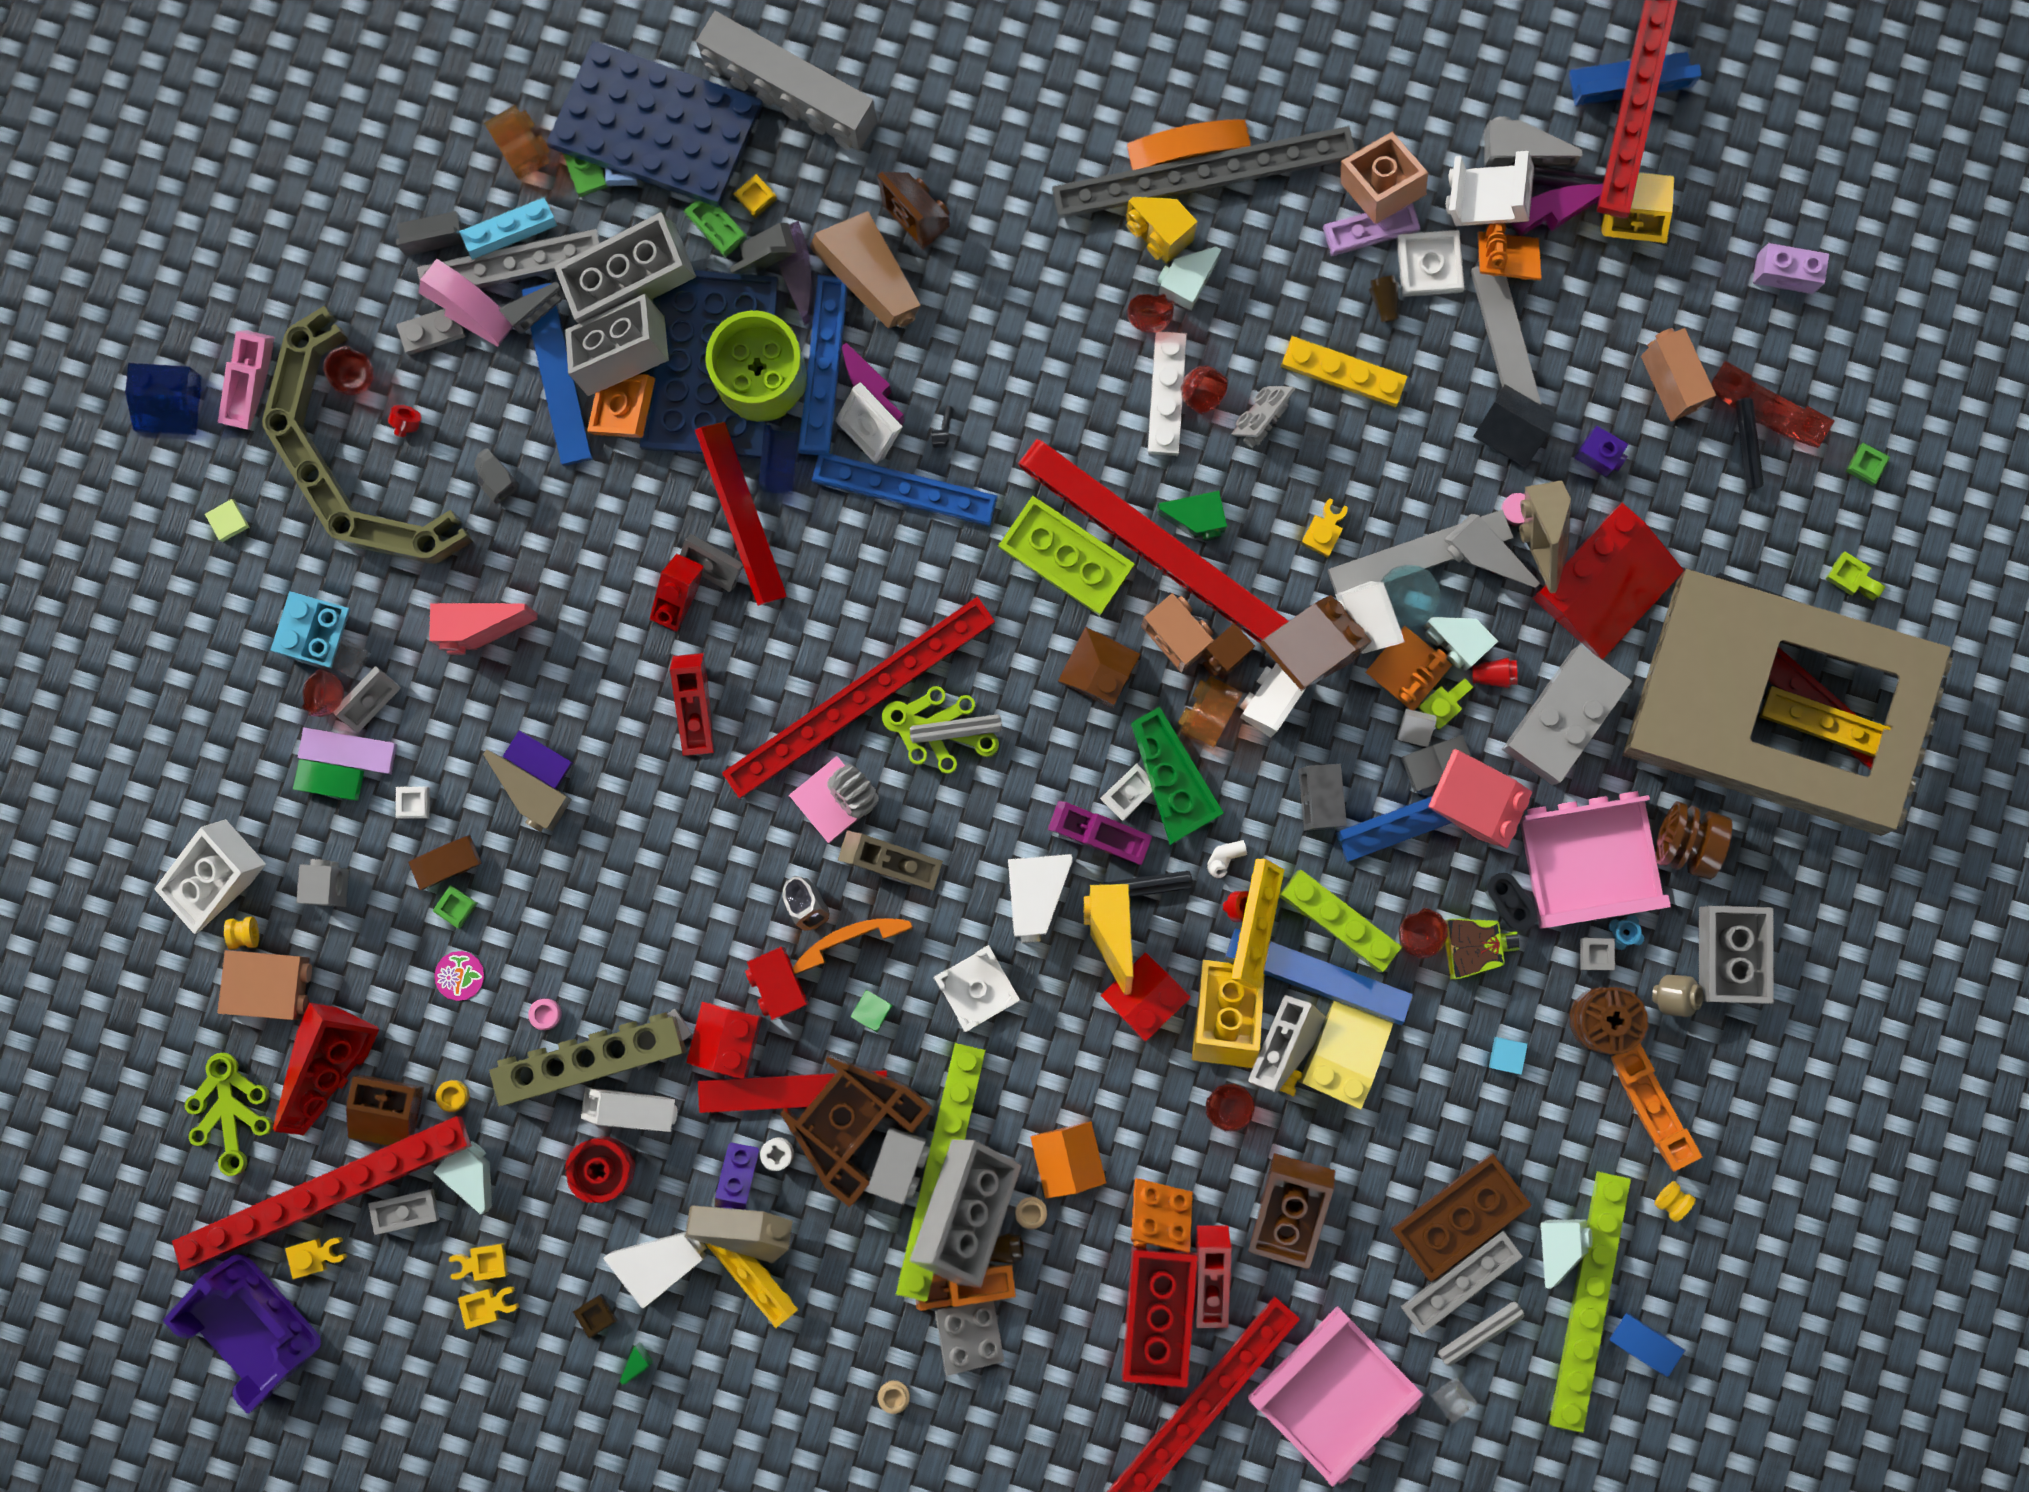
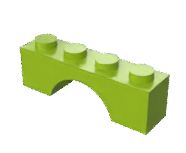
M1301 869L1293 875L1279 895L1281 899L1302 915L1330 932L1346 945L1354 955L1376 972H1384L1402 948L1397 942Z

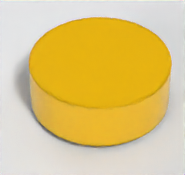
M458 1080L446 1081L436 1091V1102L446 1112L459 1111L469 1101L467 1086Z

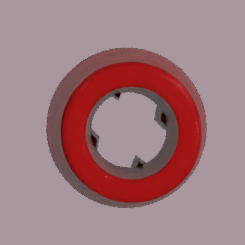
M1508 657L1480 663L1479 665H1472L1473 683L1510 688V685L1518 684L1517 660H1509Z

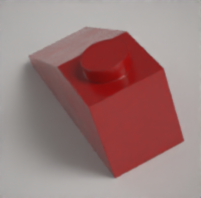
M704 653L673 656L670 665V676L682 755L714 753Z
M1197 1226L1196 1328H1228L1231 1271L1229 1226Z

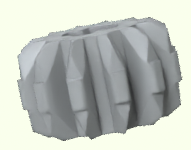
M847 764L843 768L840 767L833 773L834 775L828 779L827 786L830 794L835 798V802L853 818L859 819L863 815L866 816L879 801L876 789L857 767Z

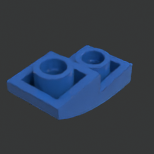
M1630 1313L1625 1314L1609 1339L1632 1356L1667 1377L1670 1376L1686 1351L1659 1331L1653 1330Z

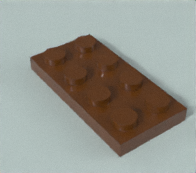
M1490 1153L1390 1229L1428 1281L1432 1282L1532 1205L1495 1155Z

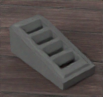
M554 282L503 306L499 311L519 334H523L566 296L561 286Z

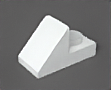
M1138 764L1134 765L1100 798L1122 821L1153 792L1147 773Z

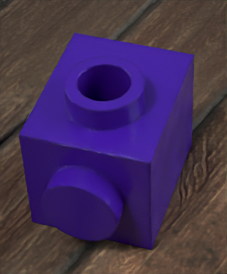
M1596 425L1589 432L1574 458L1606 477L1613 470L1618 472L1628 457L1624 454V451L1629 444Z

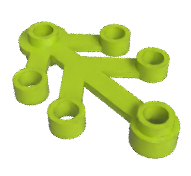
M934 686L928 690L925 696L909 704L900 701L888 704L883 710L882 721L888 730L899 732L909 751L908 757L910 761L915 765H921L927 760V752L918 743H912L910 727L951 721L961 715L971 714L975 709V701L971 696H961L956 704L928 719L915 716L931 705L939 706L944 703L946 699L944 690L941 687ZM933 691L942 693L940 701L935 702L931 700L930 695ZM963 700H969L972 703V707L967 711L960 708V703ZM895 711L903 713V719L900 722H894L891 718ZM993 733L950 738V740L975 747L976 752L982 757L993 756L999 748L998 738ZM984 738H989L993 743L992 747L983 749L980 745L981 741ZM942 740L928 741L938 759L940 771L945 774L953 773L957 768V762L952 755H949ZM915 750H921L924 753L920 761L912 758V753ZM944 759H951L954 765L950 770L942 768V761Z
M217 1053L207 1061V1078L196 1093L186 1099L185 1109L190 1114L204 1112L207 1108L206 1099L216 1087L219 1098L198 1127L193 1128L189 1132L188 1137L190 1143L195 1146L207 1144L211 1139V1130L221 1118L225 1152L218 1160V1167L224 1175L234 1176L241 1174L247 1167V1158L239 1150L235 1116L248 1124L252 1132L258 1136L269 1134L273 1129V1122L267 1116L260 1117L233 1097L231 1084L246 1093L248 1100L252 1104L266 1102L269 1098V1090L264 1085H255L238 1072L237 1060L231 1054ZM222 1062L227 1065V1072L225 1074L219 1072V1065ZM256 1089H260L263 1093L260 1100L254 1098V1091ZM194 1099L200 1102V1107L197 1111L191 1105ZM260 1120L266 1122L267 1127L264 1132L258 1129V1122ZM198 1130L204 1133V1139L201 1142L197 1141L195 1137ZM234 1156L239 1159V1166L237 1168L231 1166V1159Z

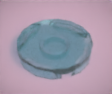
M1403 564L1392 568L1381 580L1384 583L1399 625L1415 626L1426 619L1428 620L1435 613L1439 605L1440 589L1434 576L1428 570L1418 565Z

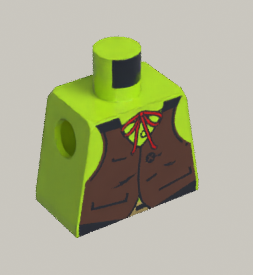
M1471 919L1442 920L1450 979H1460L1503 966V952L1520 949L1518 933H1500L1498 921Z

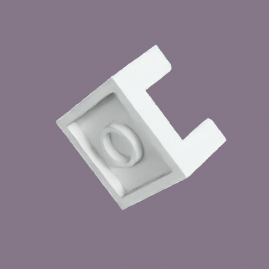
M989 945L955 966L934 976L965 1032L1020 1001Z

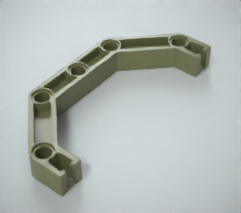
M323 306L286 330L262 419L263 428L325 530L332 538L344 545L429 564L441 562L473 542L469 533L464 529L458 530L459 534L446 541L441 538V534L454 524L458 526L462 523L458 515L449 510L422 527L356 512L303 427L321 356L348 340L344 331L336 324L331 326L332 330L318 337L316 336V333L330 322L332 324L337 322L334 315ZM309 337L308 344L303 348H298L300 340ZM287 419L286 428L282 431H277L278 423L281 420ZM314 470H318V478L314 482H308L309 474ZM345 521H350V529L346 533L340 534V525ZM434 539V549L431 552L424 553L423 546L425 542Z

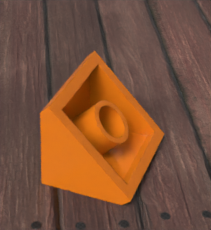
M1091 1121L1030 1136L1045 1198L1076 1194L1106 1184Z

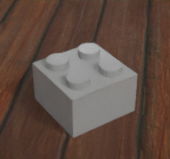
M891 1126L887 1132L867 1192L900 1204H904L907 1197L912 1199L920 1179L914 1176L917 1166L920 1168L924 1167L930 1148L925 1146L927 1139Z

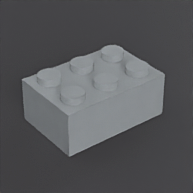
M646 294L565 330L568 375L588 396L669 361L664 315Z
M1699 907V985L1703 989V1002L1773 1003V908Z

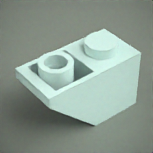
M1432 617L1423 625L1427 630L1425 634L1428 639L1436 646L1441 644L1448 652L1447 658L1457 668L1463 667L1465 671L1498 642L1477 619Z

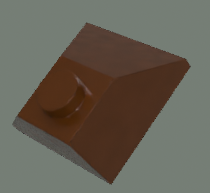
M1085 627L1058 682L1113 709L1141 654Z

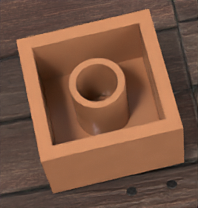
M1393 132L1341 161L1342 186L1375 224L1426 195L1427 170Z
M1172 593L1143 618L1141 627L1182 673L1203 655L1205 649L1214 640L1210 637L1213 635L1210 627L1203 620L1197 622L1190 612L1193 609L1182 596L1177 599Z

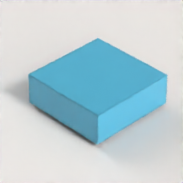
M1495 1037L1489 1068L1522 1075L1528 1044Z

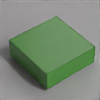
M1862 443L1856 450L1846 472L1873 486L1878 482L1890 457Z
M450 885L433 909V912L456 928L461 929L478 902Z

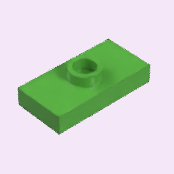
M563 153L579 197L608 187L600 166Z
M696 200L684 210L685 215L724 258L740 246L739 244L748 239L747 235L720 206L718 208Z

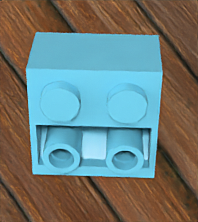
M289 591L271 651L309 664L332 668L350 608Z

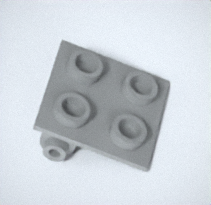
M1268 386L1260 390L1254 398L1255 404L1252 408L1244 412L1236 421L1237 427L1232 432V435L1244 436V443L1251 448L1255 444L1259 445L1268 433L1266 430L1270 431L1272 429L1269 423L1275 424L1278 421L1277 418H1280L1288 408L1289 397L1295 388Z
M994 1301L956 1307H940L938 1311H935L946 1376L1004 1362Z

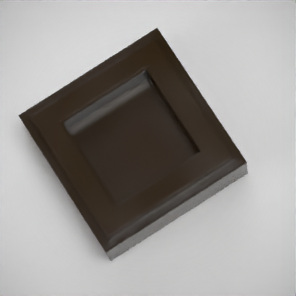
M602 1293L573 1311L588 1339L618 1321Z

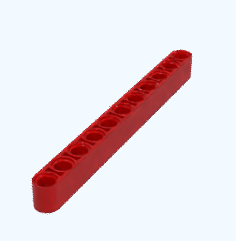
M1036 439L1018 462V466L1029 476L1229 622L1235 623L1240 630L1258 643H1261L1263 639L1289 622V620L1043 441Z

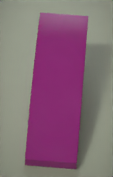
M1603 184L1567 186L1532 197L1529 221L1510 222V224L1519 236L1525 235L1543 222H1546L1551 231L1599 202Z
M845 343L842 346L853 387L861 382L902 425L905 422L904 415L886 398L892 392L890 384Z
M1058 801L1047 829L1138 865H1142L1152 836L1063 801Z

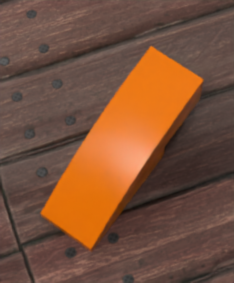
M1012 1265L988 1266L981 1287L957 1285L934 1273L927 1302L915 1299L916 1308L921 1311L1014 1298L1016 1293Z

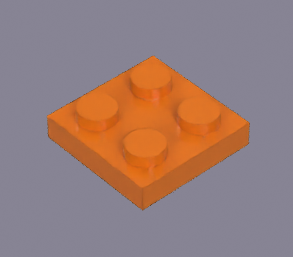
M637 374L595 393L587 432L602 436L643 438L655 378L645 374Z

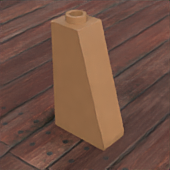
M868 211L814 234L810 245L812 251L888 329L896 325L904 327L915 320V315L921 305Z

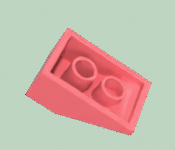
M430 603L429 641L439 646L440 650H447V654L465 655L466 650H476L537 620V613L525 603Z
M1454 749L1428 807L1478 840L1508 849L1512 838L1516 834L1521 817L1529 805L1532 791L1511 777Z

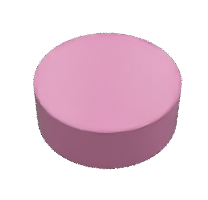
M1512 494L1502 503L1501 510L1503 509L1506 520L1511 525L1518 526L1524 524L1520 508L1521 500H1525L1524 494Z
M539 999L531 1005L528 1016L530 1023L535 1028L550 1030L555 1028L561 1021L562 1011L556 1001L552 999Z

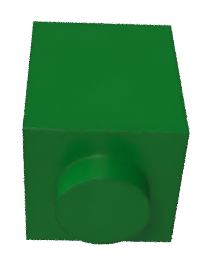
M1219 491L1158 503V516L1194 539L1200 537L1203 538V541L1218 539L1221 537L1220 533H1224L1227 528Z

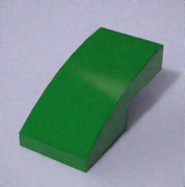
M299 759L293 790L358 801L364 770Z

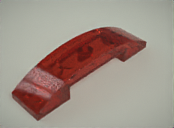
M1727 361L1723 362L1711 382L1713 390L1719 398L1735 409V403L1738 399L1752 398L1756 422L1795 441L1816 448L1820 447L1835 420L1809 406L1805 409L1750 380L1752 375Z

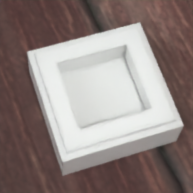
M396 787L397 819L429 818L430 787Z

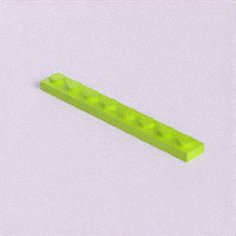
M958 1043L954 1045L896 1295L925 1302L928 1300L934 1273L910 1262V1258L952 1140H965L986 1050Z
M1596 1172L1587 1220V1228H1591L1592 1247H1588V1253L1579 1262L1549 1421L1551 1426L1584 1432L1631 1181L1630 1178Z

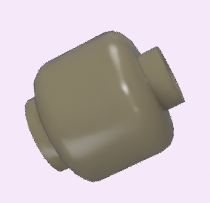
M1665 975L1660 980L1659 985H1655L1653 988V1002L1658 1004L1659 1010L1664 1015L1690 1017L1702 1006L1703 989L1691 976Z

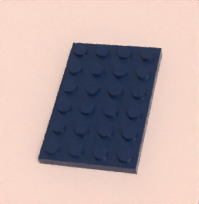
M593 40L546 142L550 149L719 208L763 104L762 100L757 97Z
M694 270L695 278L653 299L654 305L665 318L669 361L647 370L646 375L655 378L643 438H640L641 450L703 454L695 430L703 426L725 422L737 457L763 459L767 421L758 422L744 419L725 405L709 376L706 366V348L712 333L718 325L734 314L744 311H763L776 316L779 278L778 276ZM762 366L757 367V372H754L756 376L761 375Z

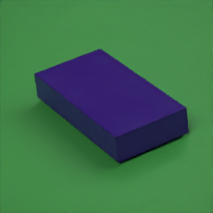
M520 730L502 756L555 789L559 787L573 765L571 761Z

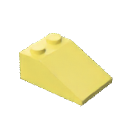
M1333 1000L1302 1072L1304 1073L1302 1079L1298 1082L1355 1108L1362 1109L1374 1081L1393 1022Z

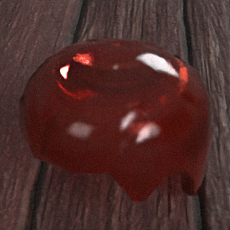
M1139 294L1129 302L1127 308L1128 320L1133 327L1141 332L1158 333L1167 328L1172 321L1174 301L1169 303L1165 294H1161L1158 297L1151 294Z
M343 346L332 350L325 358L323 368L327 381L332 388L345 395H359L367 391L373 383L375 370L365 353L354 351L350 346Z
M1200 365L1192 369L1185 376L1180 387L1182 400L1197 413L1205 414L1213 410L1222 401L1227 392L1228 380L1214 367Z
M316 670L315 673L311 674L304 683L302 693L304 704L302 708L309 712V716L325 717L333 714V711L340 706L344 698V689L339 678L327 670Z
M1423 908L1416 913L1407 915L1398 930L1400 945L1406 953L1420 959L1438 954L1448 938L1446 921L1440 913L1429 908Z
M1237 1084L1218 1086L1206 1099V1115L1214 1127L1224 1132L1242 1130L1250 1123L1255 1113L1253 1097L1246 1088Z

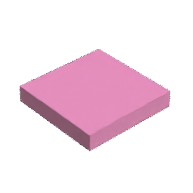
M838 756L833 758L789 795L828 843H831L858 820L849 816L845 810H842L841 806L835 802V798L830 794L827 786L828 779L834 775L833 773L840 767L843 768L845 766Z

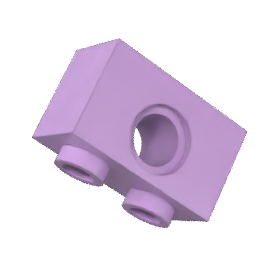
M1768 243L1757 254L1753 284L1813 294L1825 284L1829 254Z

